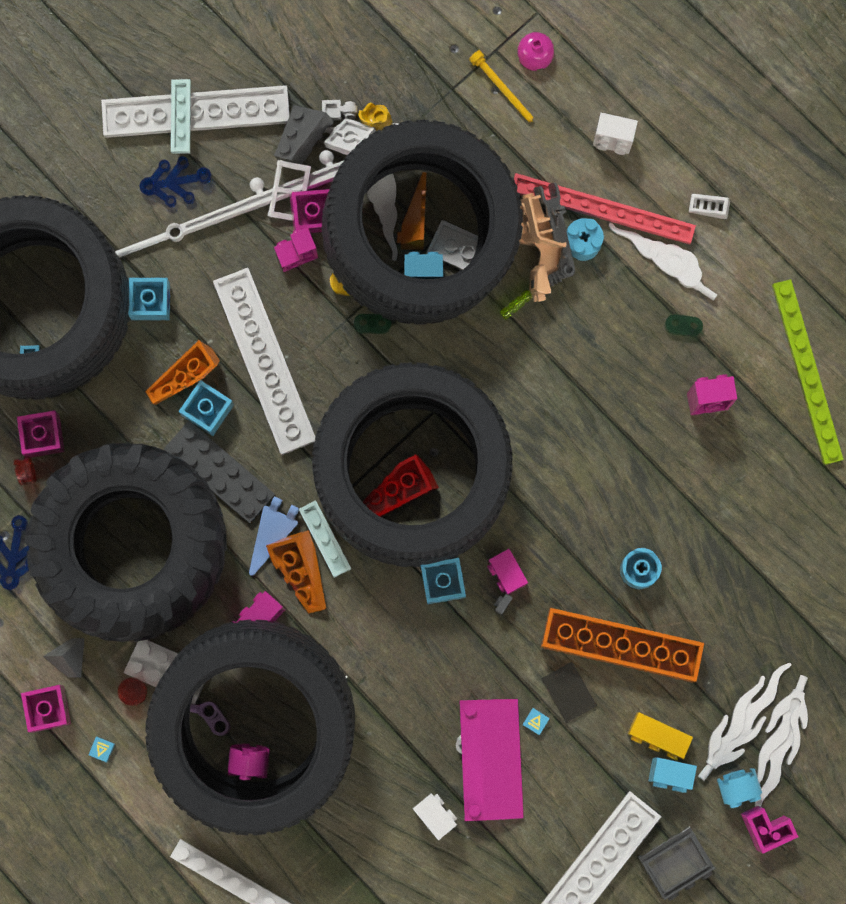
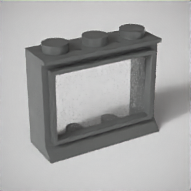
M690 826L685 827V830L677 835H672L664 843L656 845L646 854L637 857L664 900L668 898L670 901L679 896L678 892L680 890L692 888L696 885V880L700 878L704 880L713 874L712 870L716 869Z

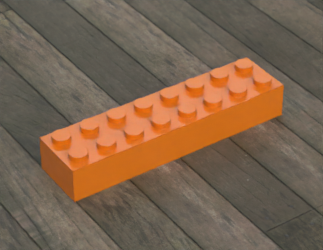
M554 608L549 609L541 648L692 683L697 682L704 647L702 642Z

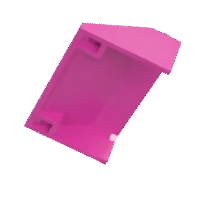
M518 699L459 701L464 821L523 818Z

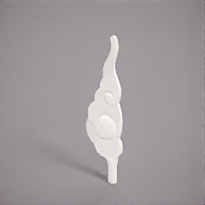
M390 174L374 184L367 192V197L374 204V210L379 215L380 221L383 224L384 236L392 249V260L395 261L398 254L393 237V230L397 220V211L394 205L396 183L394 175Z
M609 223V228L614 233L629 239L641 255L652 260L663 272L678 279L684 287L694 288L714 301L717 294L700 282L702 272L694 254L683 250L675 244L666 245L661 241H652L648 238H643L635 232L618 229L613 223Z

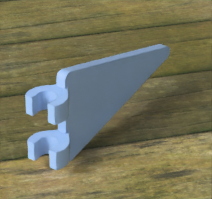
M275 496L270 507H263L249 574L252 576L270 557L266 545L286 538L298 525L295 517L299 512V508L291 505L287 515L277 511L283 500Z

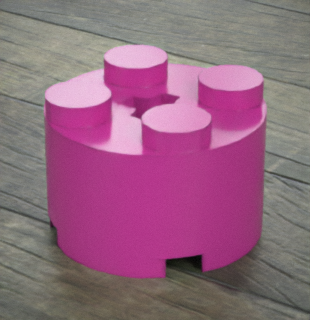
M250 744L231 745L228 775H239L241 780H251V776L267 778L269 765L268 747L262 745L252 747Z

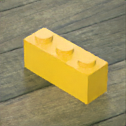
M640 712L636 713L628 731V735L631 736L630 740L639 744L643 741L649 744L648 748L656 752H660V750L667 752V757L676 761L678 758L684 759L693 739L692 736Z

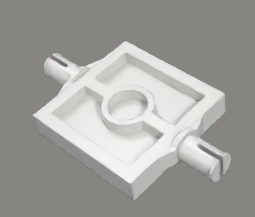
M345 118L336 127L328 126L324 132L329 133L330 136L324 141L326 148L348 155L351 150L355 149L357 144L363 139L369 138L368 136L376 132L374 127Z

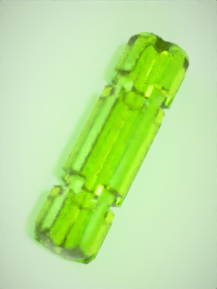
M525 290L521 293V296L510 302L507 308L504 307L500 310V315L505 320L508 319L511 313L514 314L525 305V302H529L532 299V294Z

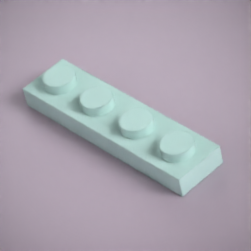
M190 79L171 80V153L186 154L190 153L191 81Z
M316 500L300 508L299 511L333 577L335 578L351 570Z

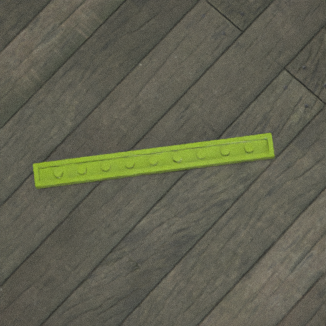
M792 280L772 284L773 292L823 465L843 461L844 459Z

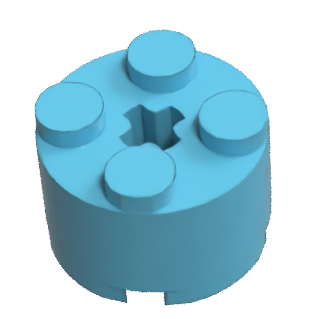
M581 218L575 220L567 229L572 257L580 261H587L598 254L604 235L602 228L594 219Z
M637 548L629 552L622 560L620 566L623 581L635 589L650 587L660 577L662 570L659 558L653 551L646 548ZM640 564L645 569L642 573H639V570L636 569Z
M750 768L748 773H745L743 769L724 775V780L717 779L723 802L730 805V808L739 807L742 805V802L747 800L755 802L761 799L762 790L754 768Z

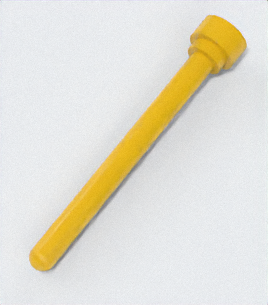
M480 50L476 51L469 58V61L474 66L480 67L528 122H532L533 116L488 66L485 62V55Z

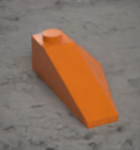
M309 530L290 535L266 545L273 565L276 569H280L285 576V582L287 584L290 583L295 590L296 597L308 614L325 610L326 604L317 555Z

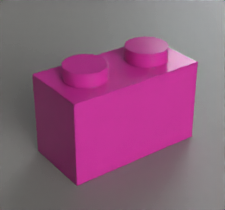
M510 549L489 559L490 565L487 568L492 576L496 575L499 581L496 584L501 593L505 592L509 595L528 584Z

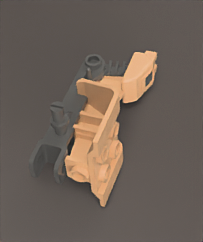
M556 182L548 186L551 196L549 200L545 199L542 186L535 187L534 193L522 195L523 199H521L522 205L520 208L523 210L521 226H523L519 242L523 245L535 246L540 251L538 265L530 272L529 291L532 294L533 302L546 300L545 294L551 293L550 286H554V284L561 282V279L571 277L575 273L563 218L566 210H563L565 207L560 205L561 197Z

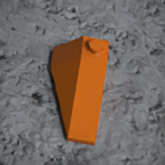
M427 172L422 173L403 221L402 231L398 232L397 243H401V249L424 250Z
M198 340L145 392L151 402L156 405L204 379L218 365L220 360L211 347Z

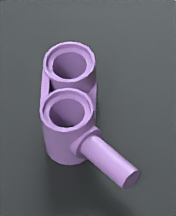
M205 702L200 705L191 704L190 712L199 713V716L204 718L215 735L225 736L229 733L230 723L216 704L212 702ZM207 706H213L214 714L210 717H207L204 713ZM220 721L226 725L225 730L221 733L216 730V724Z

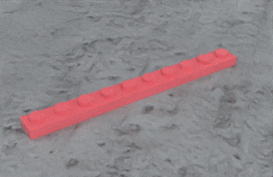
M515 173L514 180L518 188L517 193L520 196L534 193L535 187L542 186L545 199H551L548 187L551 183ZM558 185L561 197L560 205L564 206L565 209L691 244L696 225Z

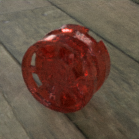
M30 456L24 457L23 460H14V466L16 465L14 470L20 486L26 485V482L34 483L37 481L35 468Z
M127 678L118 687V697L124 704L137 706L146 699L147 687L143 681L137 678Z

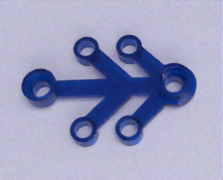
M181 156L165 180L159 179L164 172L170 170L171 166L169 161L161 160L159 167L153 175L144 178L140 182L139 187L144 195H156L165 201L168 207L172 208L177 204L176 198L173 195H167L160 188L167 187L181 196L186 204H192L195 201L194 194L187 192L178 185L193 182L207 184L211 181L212 174L208 168L202 167L197 170L196 174L177 177L182 169H186L189 166L188 159ZM185 160L186 164L180 165V162ZM163 164H168L167 168L165 169L161 168V166ZM204 174L208 175L205 180L201 179ZM151 184L152 188L146 189V186ZM189 195L192 196L190 201L186 200V197ZM169 199H174L172 204L167 203Z
M21 515L15 516L11 521V525L14 528L11 550L3 542V537L0 535V551L8 561L7 569L0 562V584L7 590L15 589L19 585L20 577L29 571L27 559L25 565L16 570L17 563L27 556V551L29 550L27 545L19 551L22 531L28 527L27 519ZM19 519L22 520V524L20 526H16V521ZM12 577V582L8 584L6 579Z

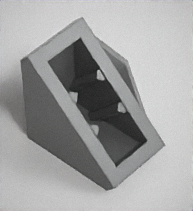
M71 638L43 657L67 677L81 678L84 638Z

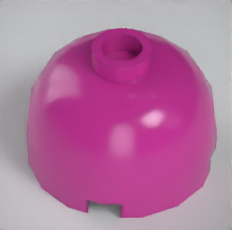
M531 32L525 35L517 49L519 61L525 68L532 71L546 68L554 57V45L551 39L546 34L540 32Z

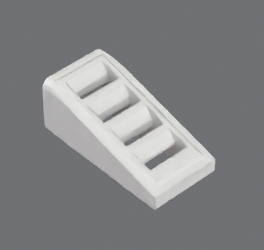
M692 194L689 213L727 219L730 200L727 197ZM697 200H700L699 209H696ZM705 201L708 202L707 210L704 209ZM712 202L715 203L714 210H711ZM720 204H723L722 211H719Z

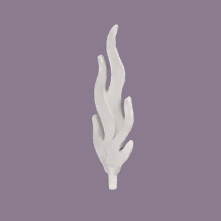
M787 663L773 672L767 689L757 701L751 704L752 698L764 685V676H761L758 684L738 700L728 732L724 737H721L728 722V715L723 717L721 723L710 737L707 765L698 775L699 778L705 781L713 769L734 761L745 752L744 749L732 752V750L757 736L766 717H761L755 728L751 729L757 715L774 700L779 678L791 666V663Z
M800 675L796 689H793L787 697L775 706L770 722L765 729L766 733L770 732L775 727L780 716H782L781 724L766 740L759 753L757 772L759 783L763 779L766 763L769 760L770 772L765 784L761 788V799L755 801V807H761L765 797L779 783L781 765L790 746L792 747L787 758V764L790 765L800 747L798 719H800L802 729L807 727L808 721L804 700L805 693L803 692L808 677Z

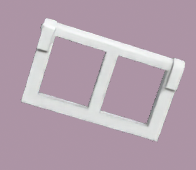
M277 160L272 201L270 202L268 216L293 221L291 214L274 211L277 192L288 194L300 192L298 190L278 187L281 169L286 167L305 171L302 191H307L311 166Z

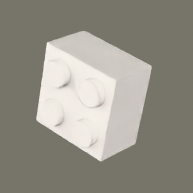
M601 113L593 146L603 151L607 149L613 150L620 155L629 154L638 121Z
M431 793L417 804L413 810L434 836L440 840L457 825L454 822L457 818L450 809L447 812L442 807L444 802L438 794L433 796Z

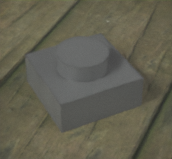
M507 594L504 598L500 596L494 604L497 607L495 612L502 615L511 602L512 597Z

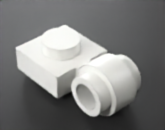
M322 100V112H326L332 120H341V114L348 119H355L356 115H358V106L355 102L348 101L345 102V105L341 106V100Z

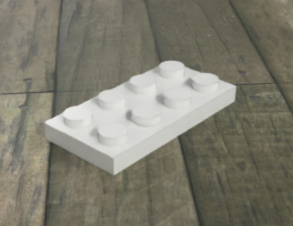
M442 220L426 254L428 252L443 254V263L462 270L470 264L474 256L478 236Z
M148 640L138 641L124 673L156 687L178 654ZM205 683L193 695L192 704H196Z

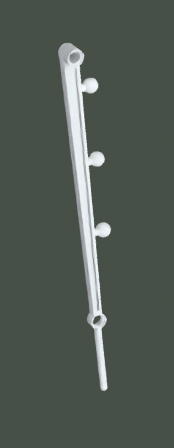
M328 150L322 151L319 160L322 164L326 165V168L310 173L307 190L332 182L343 161L333 164V153ZM304 176L278 187L302 191ZM258 177L253 178L250 181V188L257 195L180 225L172 223L167 227L165 233L115 252L120 258L168 239L173 242H179L184 235L269 205L272 201L273 188L263 191L264 181ZM277 192L276 202L290 197L291 194ZM173 228L180 229V234L177 237L170 236V231Z

